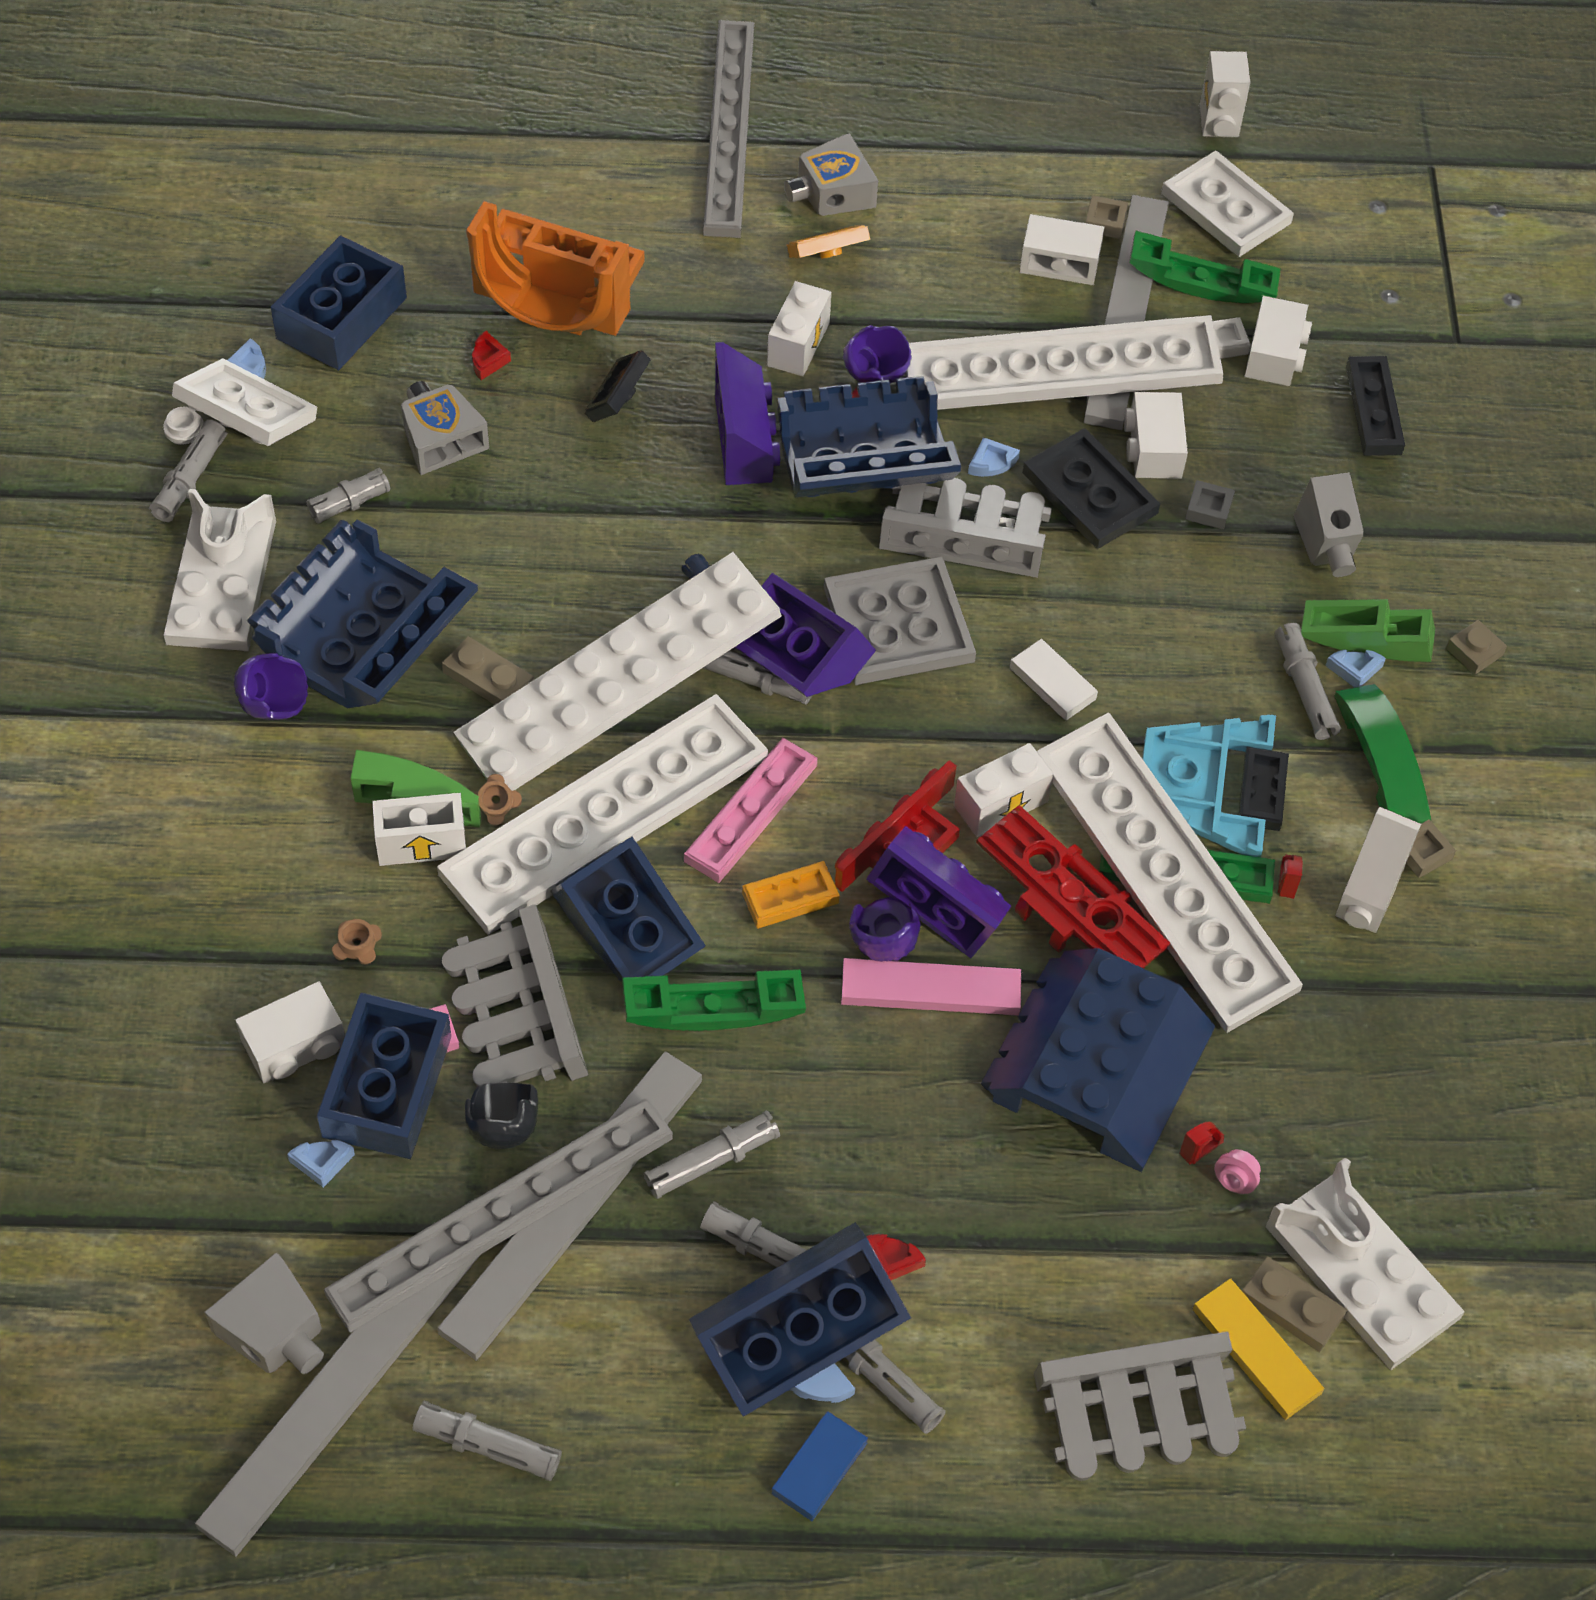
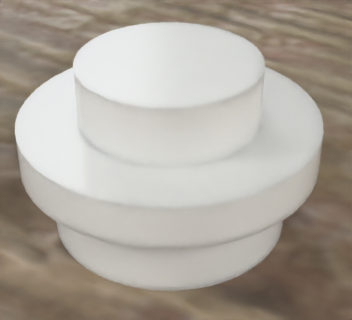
M177 407L171 410L164 422L165 435L171 442L176 444L192 443L203 425V419L195 410L189 407Z

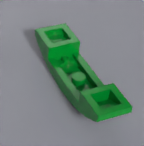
M1135 231L1129 263L1162 285L1192 296L1222 302L1258 303L1262 302L1263 296L1277 297L1281 268L1244 259L1239 269L1170 251L1171 239L1140 231Z
M1375 684L1336 691L1334 697L1347 729H1355L1379 787L1375 797L1379 807L1420 824L1429 819L1431 820L1428 799L1414 751L1405 729L1387 697Z
M801 969L757 971L754 981L668 984V976L625 977L622 979L626 1022L652 1028L685 1031L744 1028L788 1019L803 1014L806 1011Z

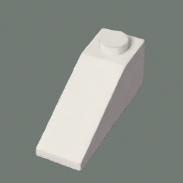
M1378 808L1335 915L1336 917L1345 920L1355 928L1367 929L1374 933L1377 932L1398 885L1420 829V823L1384 808Z

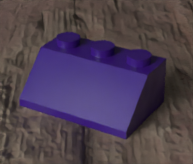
M715 342L714 395L725 485L773 482V466H780L779 442H772L771 436L776 435L775 412H768L767 406L772 405L771 382L763 381L762 366L724 342Z
M771 573L762 587L779 607L781 617L734 648L806 697L851 683L875 653L876 649L857 627L782 578Z
M907 826L890 843L866 878V880L887 896L899 899L908 906L909 903H913L920 921L969 958L976 954L1011 908V905L1004 900L1002 894L990 885L982 884L969 874L967 868L960 861L946 857L933 846V843L927 836L920 832H913Z

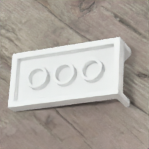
M189 489L188 494L192 516L164 631L165 643L172 646L249 651L253 627L247 622V619L258 609L276 525L271 495L264 494L240 509L210 507L204 503L196 489Z
M1344 1158L1337 1163L1333 1175L1290 1205L1283 1203L1276 1205L1271 1212L1266 1228L1323 1294L1348 1310L1344 1318L1384 1364L1392 1370L1459 1321L1465 1311L1352 1187L1348 1171L1351 1162Z

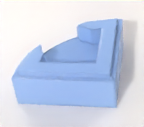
M249 339L227 360L262 379L265 377L266 365L260 346L252 339Z
M983 437L969 464L968 474L988 477L1004 473L1018 461L1020 450Z
M1340 650L1328 657L1326 667L1356 688L1361 687L1383 667L1386 658L1371 650H1366L1365 653Z
M339 1140L312 1144L308 1142L302 1143L287 1154L290 1163L322 1187L355 1155L352 1146Z
M835 1363L790 1389L801 1398L831 1401V1403L844 1401L855 1394V1387Z

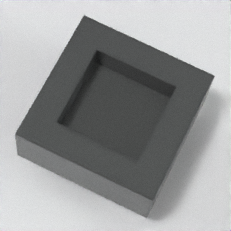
M1196 480L1185 520L1224 530L1235 490Z

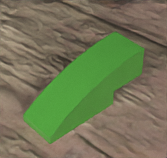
M1388 599L1306 600L1301 634L1305 639L1338 650H1347V652L1365 653L1366 650H1371L1390 660L1431 662L1435 626L1431 609L1390 610Z
M356 750L351 773V784L355 802L373 804V801L461 793L464 826L480 827L479 796L459 782L434 769L407 759L383 753Z

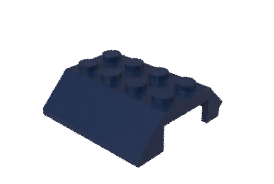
M924 376L898 378L895 381L897 393L891 394L889 380L857 383L858 398H852L850 384L818 387L820 402H813L811 388L783 391V397L778 398L777 411L782 451L794 497H816L823 494L853 493L859 490L895 488L902 485L932 484L938 481L953 480L961 472V463L954 442H944L937 421L938 394L934 382H925Z
M358 519L352 526L345 520H340L322 539L326 547L318 544L296 567L303 577L293 571L273 591L271 597L280 607L273 601L266 599L247 619V622L255 631L251 638L265 654L277 653L282 657L299 662L305 670L308 687L348 709L377 704L478 591V585L446 567H443L431 579L380 551L376 529Z
M1100 948L1064 951L1061 958L1049 959L1037 981V985L1040 988L1032 990L1018 1015V1019L1022 1023L1013 1024L999 1049V1054L1003 1058H994L981 1085L992 1093L994 1103L1015 1113H1018L1024 1098L1104 1136L1100 1150L1101 1154L1142 1173L1215 1029V1025L1179 984Z

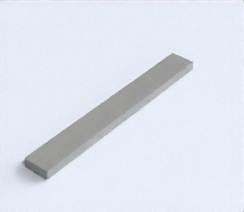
M719 20L704 236L741 238L754 22Z
M1132 195L1105 325L1145 321L1153 279L1129 263L1135 231L1162 237L1169 201ZM1130 392L1089 396L1084 423L1122 430L1125 408H1127Z
M665 1051L610 1119L648 1098L666 1124H668L701 1084L702 1074ZM638 1160L515 1233L440 1324L438 1334L477 1361Z
M645 1098L324 1288L325 1296L350 1333L673 1139L672 1131L649 1099Z
M479 1256L355 1329L196 1521L197 1529L236 1557Z

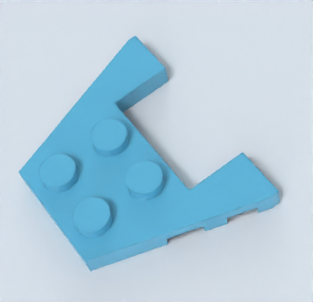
M1262 715L1258 721L1241 722L1240 718L1225 719L1224 724L1201 727L1200 722L1147 728L1142 759L1195 834L1241 855L1261 857L1266 820L1222 813L1221 806L1228 749L1246 752V748L1251 747L1272 751L1276 716Z

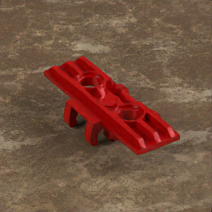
M1020 805L976 840V843L1027 890L1020 896L1015 907V913L1023 920H1026L1031 915L1033 909L1052 926L1054 931L1049 944L1058 953L1065 948L1067 940L1073 935L1083 941L1090 949L1100 948L1139 967L1145 968L1169 947L1170 942L1129 905L1132 895L1127 890L1120 891L1081 855L1083 850L1079 846L1073 844L1067 849ZM1034 855H1044L1051 864V869L1038 871L1031 866L1029 859ZM1068 868H1071L1081 879H1083V880H1084L1093 890H1095L1102 898L1099 899L1096 895H1094V894L1084 885V883H1083L1082 881H1080L1079 879H1077V878H1076L1072 873H1070L1067 869H1068ZM1111 920L1116 922V926L1111 929H1101L1096 926H1106Z

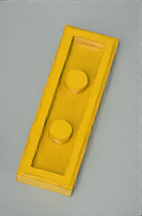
M1231 1278L1194 1304L1192 1310L1212 1334L1229 1333L1232 1346L1231 1357L1285 1421L1322 1394L1324 1390L1322 1384Z

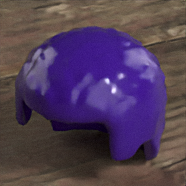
M866 326L856 333L843 349L844 365L848 373L858 383L889 380L891 384L906 373L912 360L909 342L906 340L905 335L894 326Z
M277 653L260 654L244 661L235 673V694L244 712L250 716L266 720L288 719L297 715L302 710L303 705L306 704L308 696L307 676L300 663L295 660L282 657Z
M892 897L875 900L867 905L866 908L856 904L852 910L849 923L851 936L860 952L871 960L880 962L898 961L902 957L907 956L915 948L920 932V919L913 903H909L908 906L905 902Z

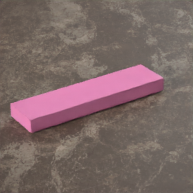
M782 738L684 853V862L720 883L817 767L818 758Z
M844 958L841 1005L1019 1015L1021 1009V969L897 961L880 962Z

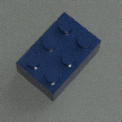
M340 235L271 306L276 339L339 371L407 298L403 266Z
M360 992L317 1114L322 1138L339 1140L350 1145L411 1160L451 1040L449 1014Z

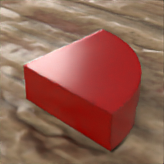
M484 331L476 339L472 353V364L474 372L480 380H483L511 362V353L487 331Z
M1285 854L1282 857L1277 892L1279 896L1295 898L1302 877V856Z
M1204 1122L1185 1134L1179 1154L1189 1165L1192 1163L1194 1165L1224 1143V1134L1213 1122Z
M885 1234L866 1236L890 1280L925 1267L926 1259L924 1255L913 1244H907L901 1240L887 1237Z

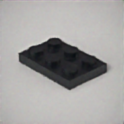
M1085 428L1023 463L1022 473L1096 549L1103 547L1159 514L1161 503Z

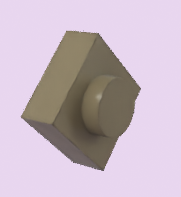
M1092 195L1085 223L1103 226V236L1121 239L1128 202Z
M1476 620L1451 637L1446 646V649L1474 675L1502 657L1507 648V645L1479 620Z
M1429 819L1421 824L1406 864L1420 878L1453 860L1456 850Z

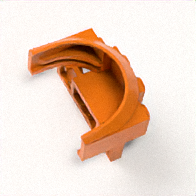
M486 201L482 203L466 230L474 293L492 298L512 316L538 328L570 332L580 336L583 331L589 329L613 336L617 335L630 311V287L644 264L643 250L629 247V244L609 241L503 208L497 216L496 204ZM512 253L522 255L523 264H521L512 255Z

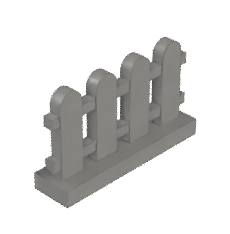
M958 478L944 481L942 488L927 486L926 483L902 485L893 488L892 494H898L899 496L896 507L888 506L885 508L879 549L928 558L942 556L944 561L1038 578L1046 537L1045 534L1039 533L1041 521L1049 522L1052 509L1044 507L1045 499L1042 495L1028 492L1022 495L1020 502L1005 500L1006 493L1004 489L997 485L984 487L981 495L966 493L965 482ZM924 499L938 502L935 514L920 512ZM963 506L977 509L975 522L960 519ZM1002 514L1017 516L1014 529L999 526Z
M536 904L519 909L523 925L513 928L511 921L500 924L502 932L470 942L468 936L458 938V946L447 950L442 957V964L450 976L461 977L466 975L468 979V984L458 987L452 995V1002L455 1008L464 1015L477 1012L479 1020L464 1029L462 1034L463 1042L469 1051L473 1053L487 1051L489 1060L478 1064L473 1071V1080L477 1087L487 1083H518L542 1075L544 1080L548 1081L556 1078L554 1070L565 1067L571 1081L589 1075L546 927ZM531 953L533 962L524 965L521 956ZM510 960L512 969L480 979L479 970ZM542 991L544 1000L534 1002L532 994ZM521 998L523 1007L493 1017L490 1016L488 1008ZM553 1029L555 1038L545 1041L543 1032ZM529 1036L532 1037L534 1045L501 1056L499 1046Z
M1215 1333L1040 1362L1034 1371L1037 1392L1050 1390L1051 1398H1044L1043 1400L1045 1413L1055 1412L1062 1447L1054 1448L1053 1450L1055 1462L1065 1461L1068 1474L1075 1480L1084 1481L1095 1473L1097 1469V1455L1112 1453L1117 1468L1123 1472L1131 1473L1138 1470L1145 1460L1144 1447L1159 1445L1162 1457L1173 1465L1182 1464L1190 1457L1192 1453V1439L1206 1437L1209 1449L1217 1456L1226 1457L1232 1454L1239 1445L1238 1432L1244 1431L1246 1425L1244 1416L1234 1418L1226 1384L1235 1380L1232 1367L1223 1369L1221 1362L1232 1352L1229 1333ZM1190 1366L1192 1374L1176 1377L1175 1369ZM1144 1374L1145 1382L1129 1384V1376ZM1097 1382L1098 1390L1082 1392L1081 1384ZM1195 1388L1203 1423L1187 1426L1180 1390ZM1148 1396L1156 1431L1140 1434L1133 1398ZM1102 1404L1109 1439L1093 1442L1085 1406Z

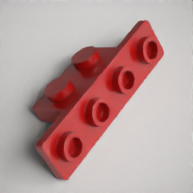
M949 760L939 770L934 768L929 771L922 780L918 790L911 796L908 794L904 795L896 803L892 814L883 822H875L868 829L863 841L856 848H848L839 856L835 863V886L839 891L843 892L867 868L871 867L873 869L887 847L905 826L913 832H920L927 836L933 843V846L941 853H944L959 838L960 828L932 808L953 788L956 764Z

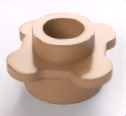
M499 774L490 775L487 778V783L479 791L473 792L479 796L480 809L487 815V821L494 826L501 825L505 820V815L512 808H518L522 803L521 794L518 791H512L505 784L503 776ZM498 796L500 798L499 803L494 804L492 798Z
M353 919L341 923L338 928V943L332 947L334 957L338 960L346 958L357 959L361 964H369L376 958L375 944L382 938L381 929L377 925H370L361 919ZM356 940L361 941L359 945L353 944V942Z

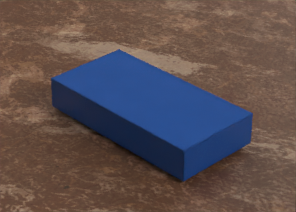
M827 1411L772 1487V1495L813 1521L866 1446L868 1437Z

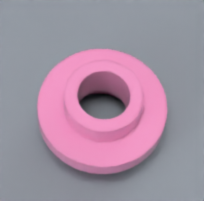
M1232 1150L1220 1156L1215 1164L1214 1169L1218 1180L1229 1191L1248 1194L1253 1192L1259 1184L1260 1165L1255 1157L1246 1151Z

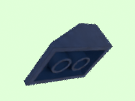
M633 836L550 890L576 930L621 983L625 977L663 976L706 946Z

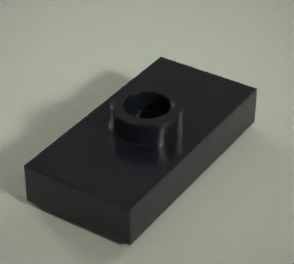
M643 350L616 360L585 409L584 414L593 423L618 414L623 404L634 396L636 392L635 385L651 361Z
M1251 747L1246 748L1238 815L1266 820L1265 829L1280 831L1283 821L1289 753Z

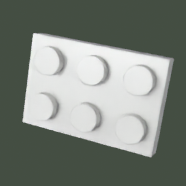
M1217 151L1212 152L1163 183L1162 195L1238 257L1292 223L1294 213Z
M223 358L173 384L172 397L186 403L193 410L201 411L213 417L222 425L234 428L251 437L254 442L265 444L266 446L286 437L316 419L317 406Z

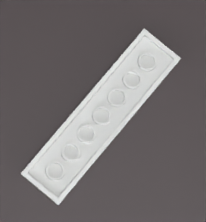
M1211 315L909 343L912 360L907 370V377L924 376L925 382H934L938 394L937 410L1222 384L1223 369Z
M732 552L454 731V734L486 780L492 774H499L503 776L505 784L514 791L780 618V609L734 552Z
M715 694L438 865V876L489 936L501 928L500 924L519 917V909L534 904L538 905L553 895L550 890L631 836H633L636 842L759 765L768 755V749L725 702Z
M1109 712L1037 751L1052 771V783L1126 890L1132 895L1133 900L1149 923L1170 942L1167 949L1226 1033L1301 991L1303 984Z

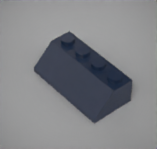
M854 1222L691 1317L689 1320L696 1336L744 1417L911 1319V1316L867 1237L857 1223Z

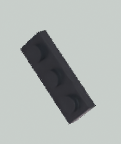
M1387 356L1348 357L1346 370L1363 456L1402 455L1405 441Z

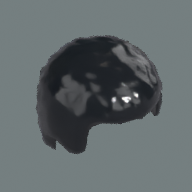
M482 1084L475 1089L471 1100L468 1098L465 1101L466 1127L473 1139L483 1146L493 1149L514 1148L525 1142L534 1132L538 1114L537 1089L531 1084Z

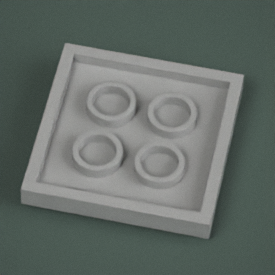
M942 556L824 578V590L831 611L857 627L876 649L875 653L853 679L855 685L975 662L976 651Z

